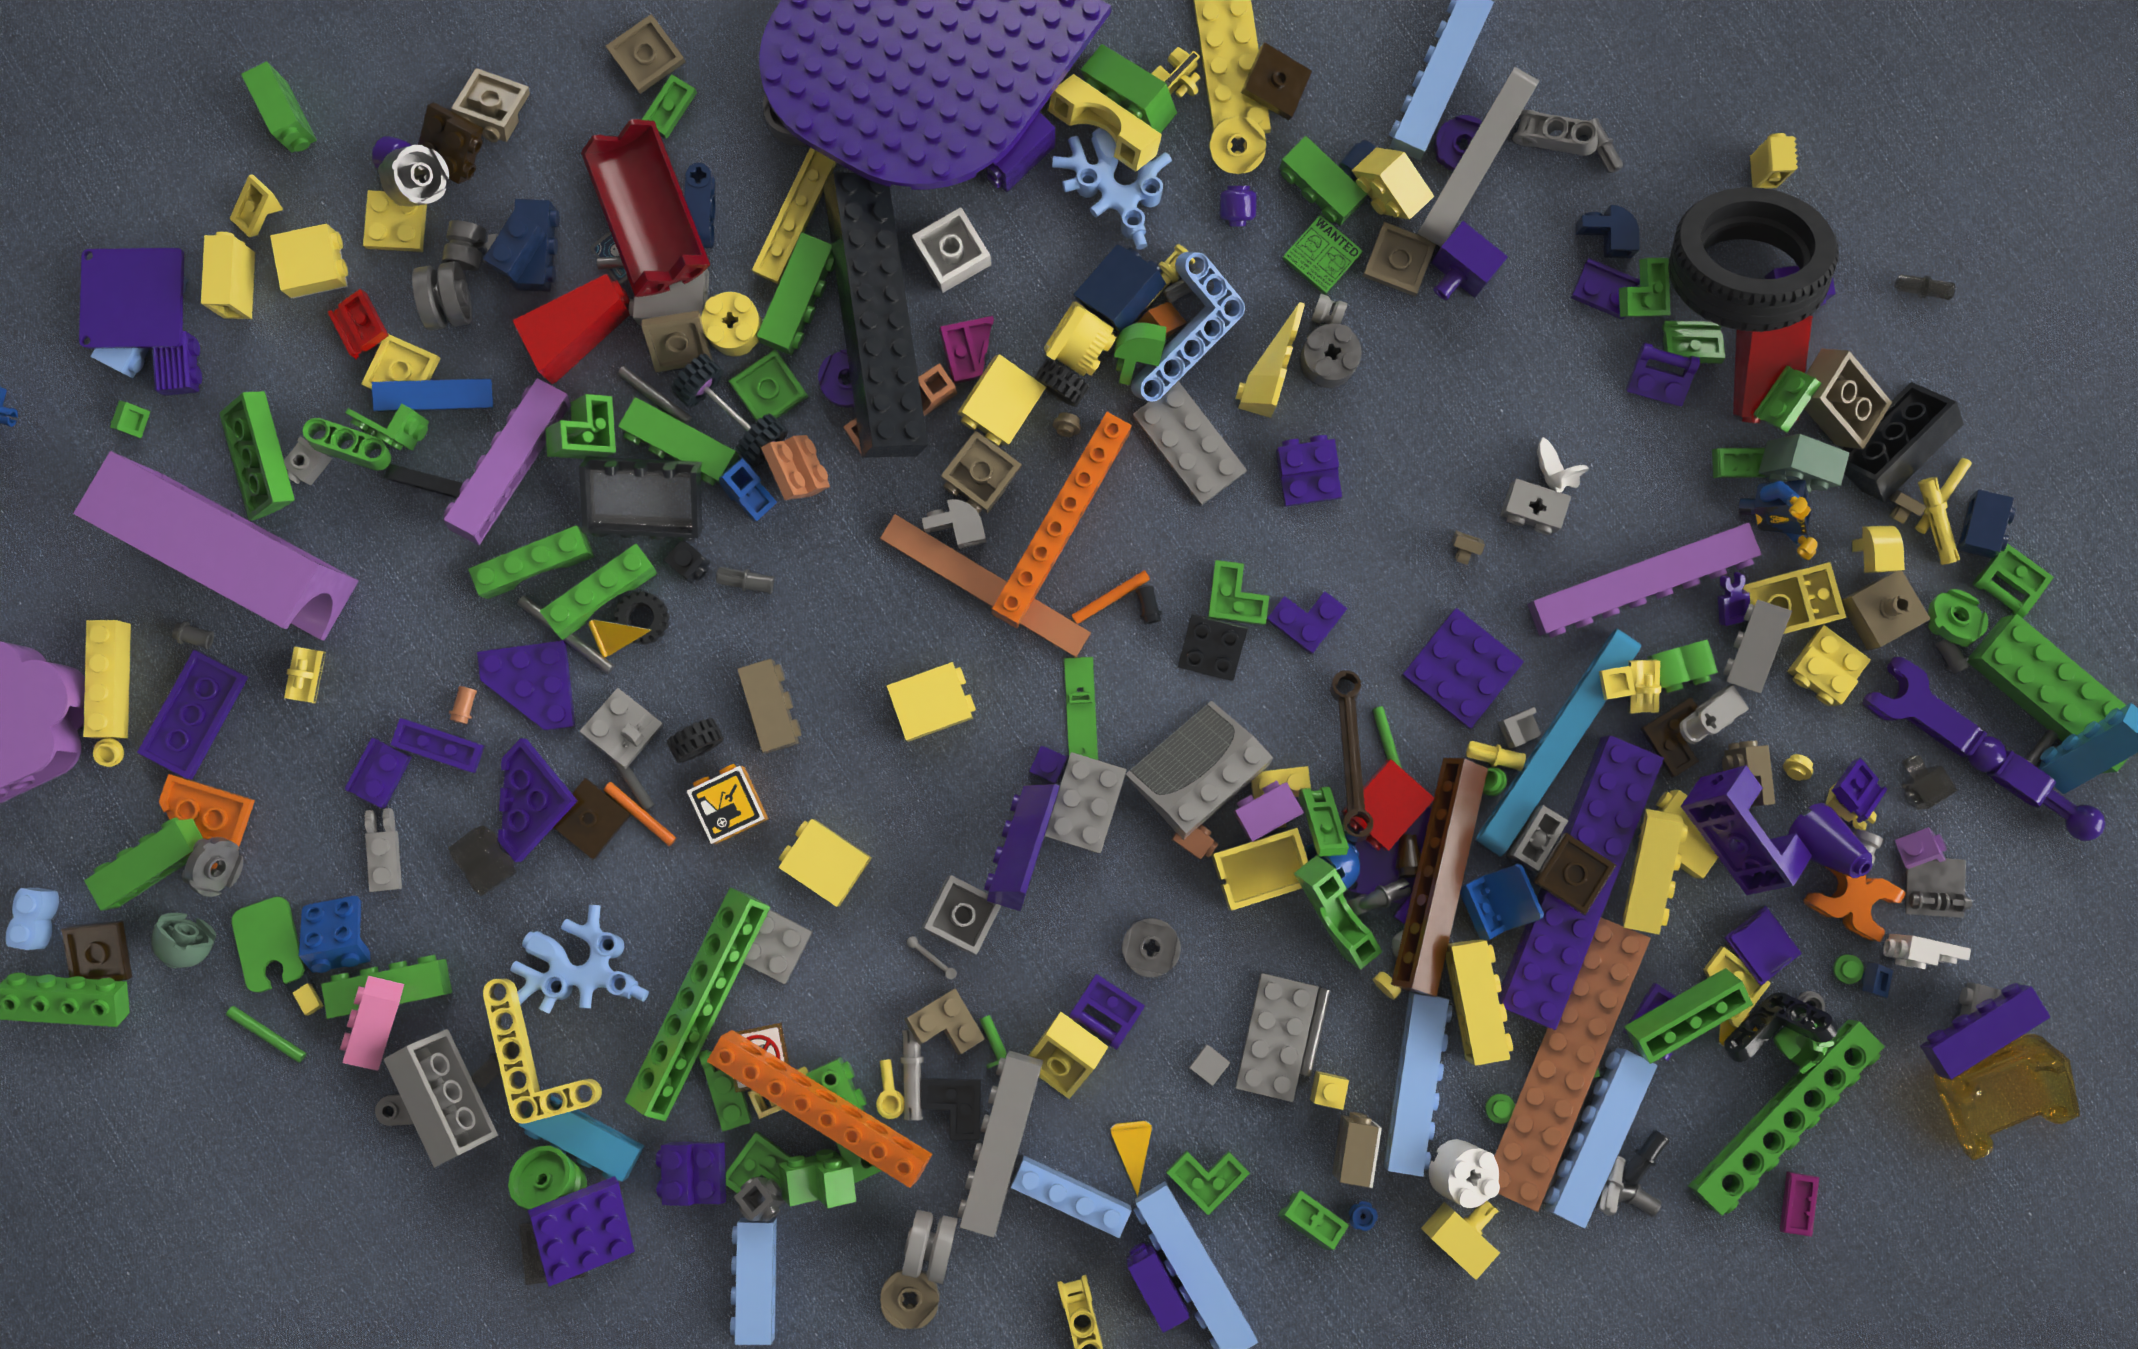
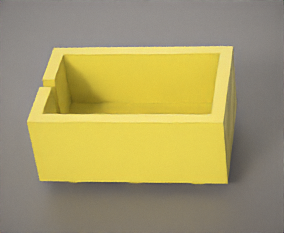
M1298 828L1289 829L1211 854L1218 878L1221 880L1225 879L1226 881L1225 884L1221 885L1228 910L1232 911L1302 889L1294 873L1308 862V858Z

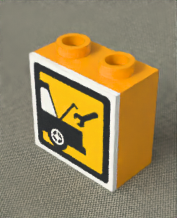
M729 765L719 770V776L711 780L709 776L701 778L692 783L694 788L687 790L711 844H718L769 820L750 777L743 766Z

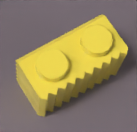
M1784 133L1769 135L1767 140L1759 145L1757 150L1750 155L1752 187L1777 188L1798 168L1796 165L1798 161L1795 159L1798 156L1795 154L1797 149L1794 148L1797 144L1794 142L1796 140L1794 136H1786Z

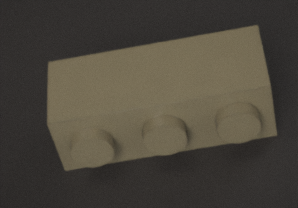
M768 659L738 668L762 752L767 754L799 744L798 736H801L802 733L798 720H792L789 709L793 708V702L789 691L784 692L781 681L785 680L781 664L776 665L774 660Z

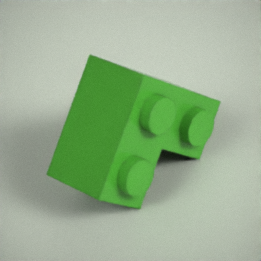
M585 394L570 402L572 421L560 420L545 428L547 457L585 459L586 456L608 457L616 453L612 396Z
M831 1149L820 1150L816 1152L815 1156L806 1158L804 1156H793L788 1158L787 1162L778 1164L782 1199L789 1206L819 1200L826 1208H832L856 1202L853 1167L836 1151Z

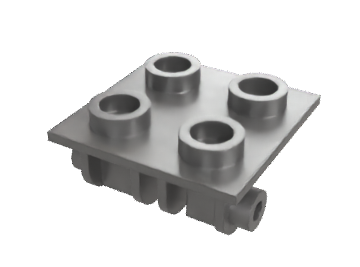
M1945 858V861L1939 862L1937 859L1907 869L1905 914L1964 918L1966 909H1971L1972 899L1965 895L1966 860Z

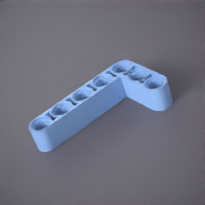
M1183 252L1176 259L1175 267L1181 278L1206 307L1163 348L1159 366L1147 364L1132 380L1131 390L1137 398L1151 402L1159 400L1244 314L1245 304L1241 297L1202 253ZM1194 258L1196 268L1191 273L1188 265L1189 261ZM1209 280H1212L1214 283L1211 293H1208L1206 288ZM1227 301H1230L1231 311L1226 315L1224 306ZM1207 321H1210L1212 328L1206 335L1204 326ZM1190 340L1192 348L1186 355L1184 346ZM1170 360L1172 363L1171 371L1165 374L1164 365ZM1150 380L1152 389L1148 394H1145L1144 385Z

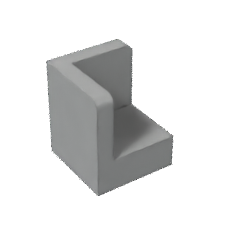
M1535 707L1497 722L1509 749L1522 745L1541 735L1533 714L1537 713Z

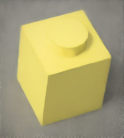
M1316 1071L1310 1100L1314 1104L1343 1110L1349 1080L1342 1076Z

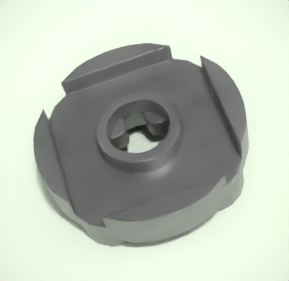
M223 837L198 840L187 860L185 870L182 873V880L193 891L203 896L214 897L222 894L218 891L222 890L225 886L230 888L241 874L243 857L239 855L238 849L240 848L234 842ZM216 862L218 864L217 868L211 870L212 865Z
M1147 918L1138 921L1127 930L1123 938L1122 953L1125 961L1135 973L1141 976H1161L1172 969L1180 957L1181 944L1176 931L1162 920ZM1150 939L1156 940L1155 945L1160 946L1159 952H1154L1152 956H1148L1147 950L1143 949L1144 943H1149Z

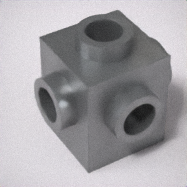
M753 1177L741 1186V1191L734 1196L740 1205L738 1206L740 1212L746 1219L751 1221L765 1220L767 1222L779 1213L780 1209L778 1207L785 1202L779 1195L782 1192L781 1188L771 1178L768 1180L767 1178ZM762 1196L766 1199L763 1203H761Z

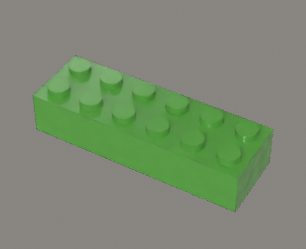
M2018 614L2002 617L1968 657L1969 660L1967 662L2046 729L2057 733L2058 739L2062 742L2071 734L2078 735L2083 732L2085 727L2091 722H2099L2105 719L2106 715L2113 709H2121L2126 706ZM2127 759L2103 773L2118 772Z

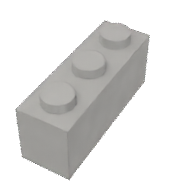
M1758 599L1755 605L1749 604L1744 620L1749 621L1746 631H1739L1733 646L1739 649L1735 660L1728 659L1723 673L1728 676L1727 682L1758 693L1762 692L1792 610Z

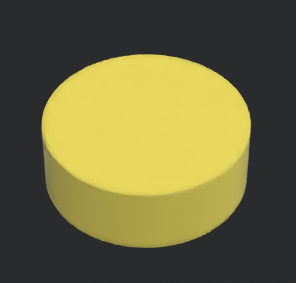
M1380 971L1373 978L1376 986L1392 1000L1401 993V988L1391 985L1392 977L1387 973Z

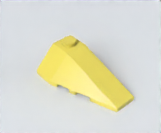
M1299 302L1248 375L1246 383L1240 382L1235 398L1240 400L1238 409L1269 418L1272 417L1287 371L1285 369L1292 353V344L1296 338L1305 303Z

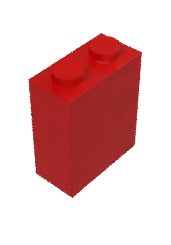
M1392 759L1386 760L1363 786L1365 811L1373 818V829L1365 841L1377 851L1381 848L1384 851H1389L1435 799ZM1346 805V807L1341 811L1345 816H1346V814L1348 813V812H1347V805ZM1352 817L1350 823L1347 824L1354 831L1358 829L1363 831L1367 827L1366 821L1360 817Z

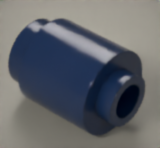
M1362 140L1352 147L1338 166L1356 182L1357 177L1352 170L1376 147L1369 141Z

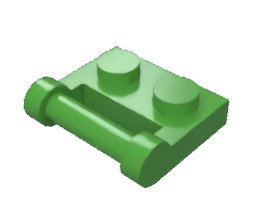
M2007 543L2006 549L1989 561L1972 584L1979 590H1986L2012 609L2013 615L2018 614L2023 618L2028 614L2054 577ZM1996 574L2025 596L2024 599L2019 601L1991 580Z

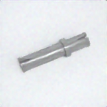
M910 1029L902 1030L903 1057H900V1063L904 1067V1120H922L921 1063H924V1056H921V1044H918Z

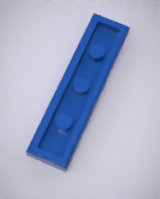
M491 379L372 382L374 412L397 411L401 404L414 411L493 408Z

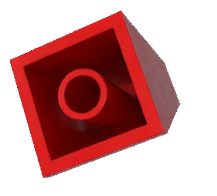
M605 274L512 321L538 372L551 384H554L630 315L627 307L630 299L618 280L612 281Z
M1809 316L1791 326L1772 331L1752 332L1736 330L1733 415L1741 416L1742 422L1760 423V420L1753 414L1786 366L1805 373L1813 316Z

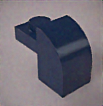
M1610 205L1604 212V216L1600 212L1585 213L1576 223V235H1604L1605 258H1632L1639 251L1638 223L1634 216L1623 207Z

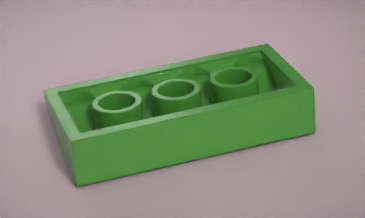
M265 391L242 392L219 414L248 520L252 521L284 508L295 501Z

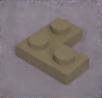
M956 988L904 1019L919 1045L944 1031L957 1055L964 1053L985 1039Z

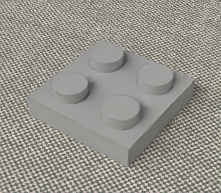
M769 909L743 963L786 984L813 931Z

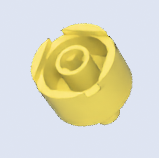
M724 292L710 297L706 301L701 315L703 331L714 348L727 356H742L749 353L759 343L757 334L761 327L762 319L755 305L747 296L737 292ZM736 320V322L733 323V328H729L727 326L731 324V321Z

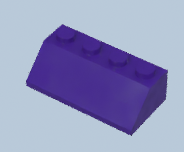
M1059 785L1023 786L1021 795H1014L1010 811L1015 813L1012 821L1006 820L1001 837L1006 838L1004 847H997L993 863L998 865L995 874H988L984 890L989 891L988 902L1021 911L1058 795Z

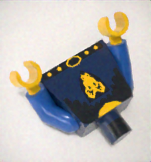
M1805 480L1761 483L1757 486L1755 499H1740L1739 514L1756 515L1760 530L1784 533L1795 544L1800 543L1801 545L1797 548V553L1805 560H1810L1816 554L1817 541L1812 537L1806 538L1811 508Z

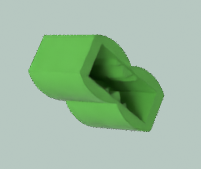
M1708 639L1647 657L1648 660L1660 661V685L1662 688H1665L1666 693L1683 689L1682 683L1693 680L1694 685L1712 681L1710 675L1718 673Z

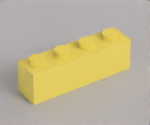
M86 620L83 737L128 739L130 623L118 620Z
M1646 809L1622 918L1624 928L1660 935L1661 926H1667L1669 909L1665 907L1667 898L1672 899L1674 896L1676 884L1675 881H1671L1674 870L1679 871L1682 854L1678 853L1680 843H1685L1688 826L1684 825L1682 815Z

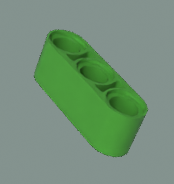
M312 418L303 426V436L311 447L318 452L377 471L385 469L391 463V454L384 442L378 437L321 418ZM318 431H326L321 439H313ZM347 440L354 441L351 447L347 449L341 448L343 442ZM373 450H382L377 458H369V454Z

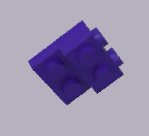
M1317 435L1310 438L1311 442L1299 444V439H1290L1283 441L1282 447L1277 448L1276 457L1285 507L1342 498L1335 439L1328 440L1327 435Z
M670 1142L661 1145V1150L656 1154V1165L658 1168H661V1180L657 1184L656 1191L658 1197L662 1198V1205L689 1206L692 1204H722L726 1202L725 1142Z

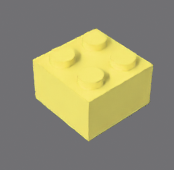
M1376 147L1352 170L1357 177V185L1365 193H1368L1372 199V207L1380 215L1384 214L1410 220L1434 197L1403 151Z

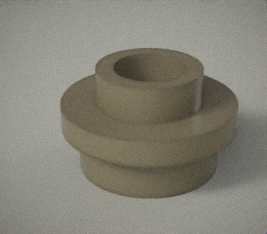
M1062 412L1058 414V418L1054 419L1053 427L1059 435L1072 437L1081 431L1080 418L1074 414Z

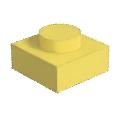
M1631 666L1599 671L1604 700L1636 695Z

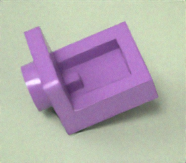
M1929 827L1895 840L1907 869L1937 859L1939 862L1946 860L1943 851H1946L1947 847L1940 834L1935 835Z

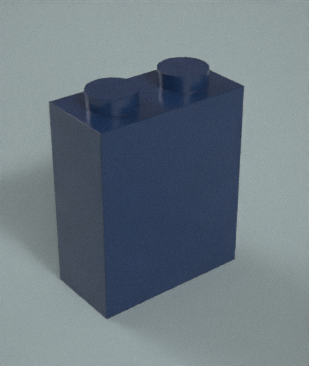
M1117 244L1073 295L1086 310L1114 327V331L1120 333L1124 328L1132 325L1164 288L1166 283L1161 276L1162 269L1151 260L1146 262L1133 248L1129 247L1127 250Z

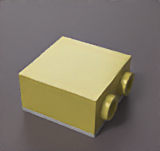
M327 223L270 235L280 290L290 298L348 287L346 281L348 268L341 255V249L343 248L342 238L339 232H336Z

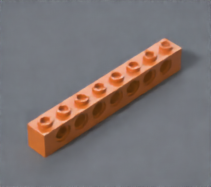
M1106 412L992 607V615L1018 628L1130 435L1131 424Z
M733 1030L719 1038L707 1060L708 1063L909 1188L919 1179L933 1155Z

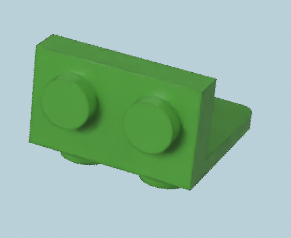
M403 404L399 406L387 429L349 408L345 412L352 417L350 423L400 451L403 446L413 451L417 442L425 437L428 431L427 425L430 422Z

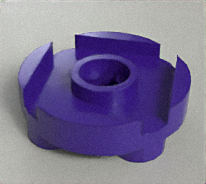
M1460 115L1456 116L1455 119L1445 122L1435 138L1434 148L1437 162L1453 172L1465 151L1459 149L1456 141L1460 142L1462 138H1465L1469 145L1483 121L1474 116Z
M847 349L840 350V352L826 357L818 373L822 393L831 403L844 408L855 407L852 384L843 385V380L840 379L841 374L846 375L848 371L850 372Z

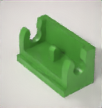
M1299 1190L1298 1193H1293L1289 1198L1291 1201L1287 1207L1282 1208L1277 1216L1323 1249L1334 1250L1349 1224L1303 1191Z

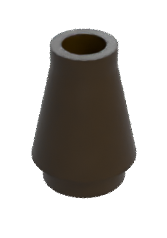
M1404 834L1399 839L1395 870L1398 871V877H1416L1421 854L1415 834Z

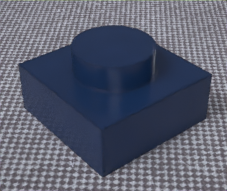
M1868 962L1862 977V991L1877 997L1888 998L1893 970L1880 964Z

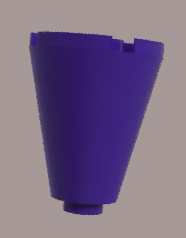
M1823 803L1814 804L1808 807L1812 811L1806 816L1800 814L1795 819L1788 835L1794 833L1798 835L1812 854L1810 861L1852 878L1864 876L1871 870V853L1829 805Z

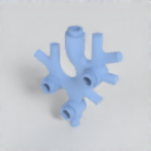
M1098 128L1092 133L1091 141L1098 157V163L1095 165L1088 163L1079 137H1070L1068 142L1073 155L1071 157L1053 156L1052 168H1063L1076 172L1075 178L1062 181L1064 192L1077 189L1081 196L1090 198L1100 190L1102 197L1099 202L1090 208L1091 214L1094 217H1098L1108 209L1116 210L1122 218V234L1126 238L1134 240L1137 250L1147 247L1144 237L1146 233L1144 226L1145 215L1137 208V203L1140 201L1142 205L1149 208L1160 203L1163 183L1156 175L1172 161L1170 155L1164 152L1155 160L1149 161L1138 170V177L1133 183L1122 185L1114 179V172L1118 165V159L1114 157L1116 143L1107 131Z
M589 905L586 924L579 925L569 919H565L561 926L562 930L588 943L590 955L586 963L580 966L570 963L563 947L556 940L539 931H530L525 936L522 946L526 948L527 953L549 963L548 972L541 973L518 961H515L510 969L511 972L524 977L526 980L525 985L517 992L520 1005L534 992L542 990L545 996L539 1009L549 1014L557 999L564 1000L570 996L573 985L580 992L579 1008L591 1009L592 994L597 988H606L613 995L628 999L634 997L643 1002L646 1000L649 991L639 987L638 981L632 975L621 971L614 972L609 967V959L617 958L622 954L624 941L617 935L602 932L599 923L601 908L599 905ZM613 942V943H614V946H613V948L610 950V949H609V946H610V944ZM623 981H625L626 985L623 989H621V984ZM562 984L561 990L558 992V986Z

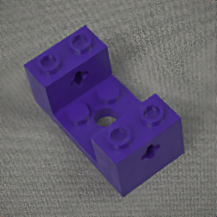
M1747 765L1700 777L1680 806L1746 896L1794 886L1812 857V854L1796 833L1769 839L1749 812V808L1763 787Z

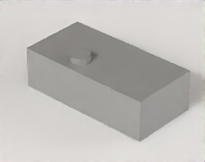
M448 1029L410 1044L383 1059L434 1168L498 1136Z

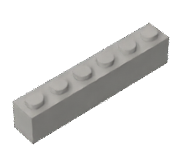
M1010 1050L1006 1058H1000L996 1075L1001 1076L998 1087H992L988 1103L993 1104L990 1115L985 1114L980 1130L985 1133L983 1144L977 1142L973 1155V1160L978 1161L975 1172L969 1171L965 1188L970 1190L968 1199L961 1200L957 1217L962 1218L960 1228L993 1238L996 1234L1043 1064L1041 1059Z

